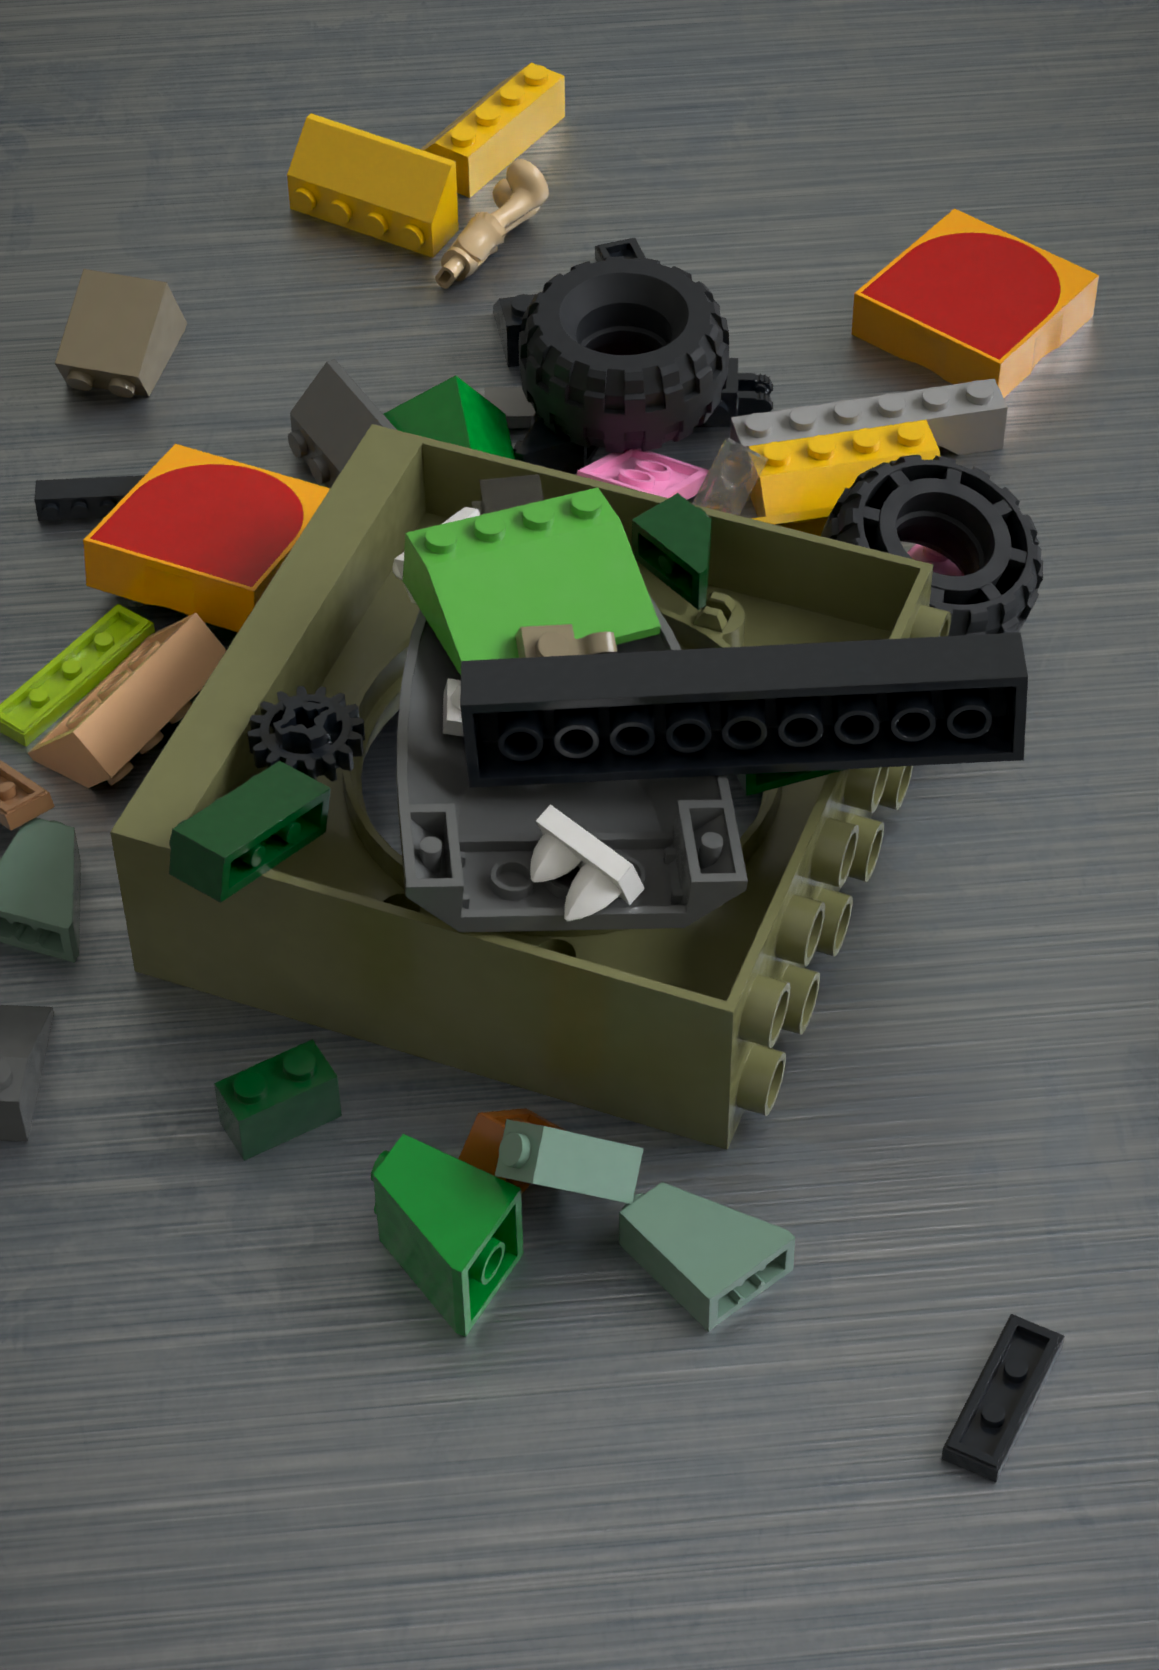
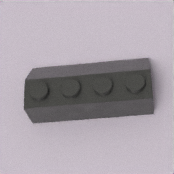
M332 359L325 363L291 410L292 432L288 433V443L295 457L298 459L303 458L309 465L318 484L324 483L327 488H331L371 424L394 430L397 429L335 359Z

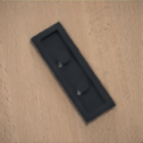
M1011 1314L943 1447L941 1459L997 1482L1063 1348L1065 1336Z

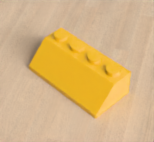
M531 62L500 82L420 150L456 161L457 193L471 198L565 117V76Z
M312 113L306 117L287 173L290 209L432 258L459 231L456 161Z
M927 420L748 446L747 489L757 517L835 506L845 488L849 489L857 476L870 468L876 467L883 462L890 463V461H895L899 457L920 455L922 460H933L936 455L940 456V451Z

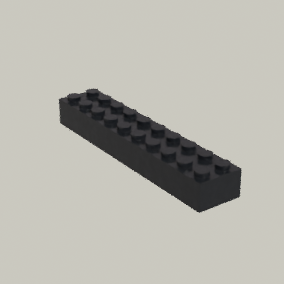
M1021 632L461 661L460 708L469 788L1024 760L1028 673Z

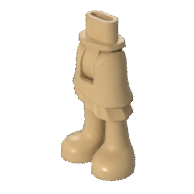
M516 159L509 165L506 179L500 180L493 190V199L499 209L491 214L488 212H477L470 219L450 249L442 256V268L435 276L439 286L447 289L455 280L461 281L472 275L480 268L488 256L498 252V245L504 243L505 235L509 231L532 218L540 210V206L548 199L549 190L543 174L535 165L524 159Z

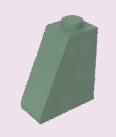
M37 817L20 827L0 859L1 943L73 963L76 962L79 957L81 859L75 827L67 826L59 821H48Z
M506 1119L504 1134L499 1147V1158L495 1176L633 1204L644 1148L547 1126Z
M661 1182L646 1194H636L633 1204L626 1203L619 1212V1245L708 1332L793 1270L796 1237L788 1230Z

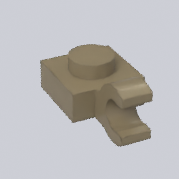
M572 624L520 627L515 635L519 658L617 653L614 632H597L575 639Z

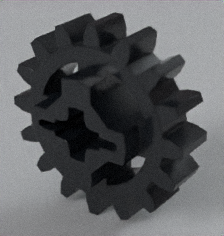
M298 686L297 696L289 697L286 693L280 691L277 692V704L274 705L263 701L260 704L261 715H251V731H248L250 753L254 755V762L257 768H269L278 761H281L317 780L318 776L324 775L333 782L337 780V768L340 767L351 771L354 769L353 757L363 756V741L365 740L364 720L359 718V709L356 704L346 706L345 694L340 692L332 698H328L326 696V687L320 686L315 694L312 695L307 694L304 686Z

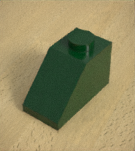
M677 493L632 519V552L637 562L697 610L706 606L711 548V518L708 517L703 509L695 507Z

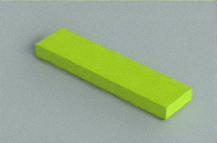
M120 604L114 606L0 704V733L27 747L103 681L149 635L155 633L154 623Z

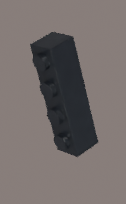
M145 475L36 480L34 500L38 521L104 518Z

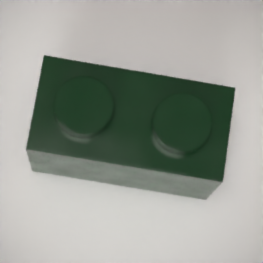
M313 1039L214 1083L220 1124L244 1161L342 1116L338 1076Z

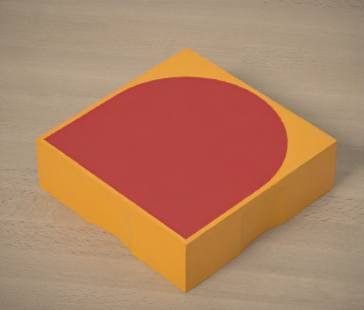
M954 208L854 293L851 334L900 359L924 366L953 385L995 378L1002 396L1005 398L1031 374L1035 365L1045 355L1063 345L1093 317L1099 275Z
M174 444L83 539L86 586L143 604L170 608L188 616L197 613L205 623L239 632L330 488Z

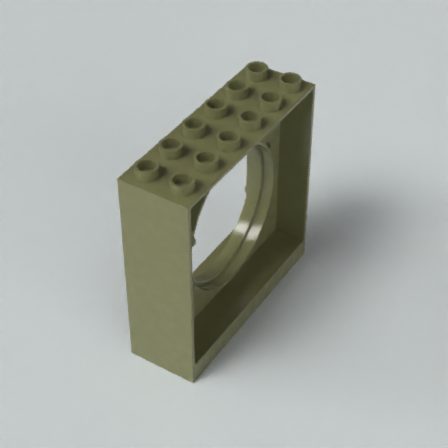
M371 424L110 831L135 972L728 1150L744 1110L768 1116L775 1104L784 1075L786 1053L772 1049L781 1029L801 1035L805 1032L815 1007L820 984V973L806 969V967L810 963L815 951L834 957L838 954L848 929L853 905V897L840 893V888L845 883L847 877L865 882L869 881L877 863L884 834V823L871 819L872 814L878 805L895 810L901 807L909 786L913 766L847 769L764 791L761 806L755 820L740 838L748 880L746 891L685 928L458 932L406 897L402 856L384 840L372 825L367 815L362 794V770L365 755L383 726L399 710L402 676L411 632L420 609L416 603L411 602L404 582L397 578L392 570L394 559L404 552L405 533L441 525L464 507L478 509L480 515L598 487L620 518L632 549V519L668 498ZM698 505L694 506L700 507L706 512L708 517L711 518L712 525L705 607L697 610L637 562L647 591L672 629L681 650L948 636L951 612L929 606L934 564ZM298 686H304L307 694L312 695L315 694L320 686L326 687V696L328 698H332L340 692L345 694L346 706L356 704L359 709V718L364 720V753L361 757H353L354 769L351 771L340 767L337 768L336 781L332 782L324 775L317 777V781L331 788L326 833L221 903L169 874L171 851L169 840L172 829L181 821L189 819L211 805L216 799L241 786L252 776L258 775L267 769V767L257 768L255 766L254 755L250 753L248 731H251L250 717L251 715H261L260 704L263 701L274 705L277 704V692L283 691L289 697L297 696Z

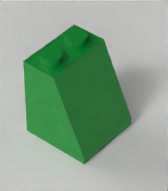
M456 375L383 413L398 431L515 460L506 414Z
M402 1134L390 1152L385 1150L379 1155L371 1172V1180L374 1182V1213L377 1215L379 1240L457 1334L466 1337L524 1254L521 1188Z

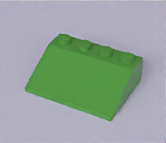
M598 487L405 533L402 581L460 675L461 661L519 658L515 635L520 627L572 624L575 639L597 632H614L616 645L660 634L661 625L621 520Z

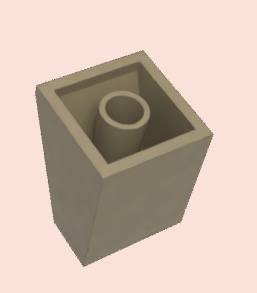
M83 269L55 360L56 367L69 386L83 391H89L92 387L105 389L114 395L124 398H131L134 394L146 397L151 395L187 325L167 282Z

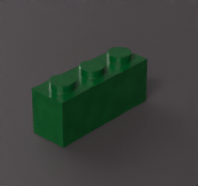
M278 761L258 775L252 776L247 782L230 793L216 799L211 805L189 819L181 821L172 829L169 840L171 848L169 874L219 903L223 902L326 833L331 788Z

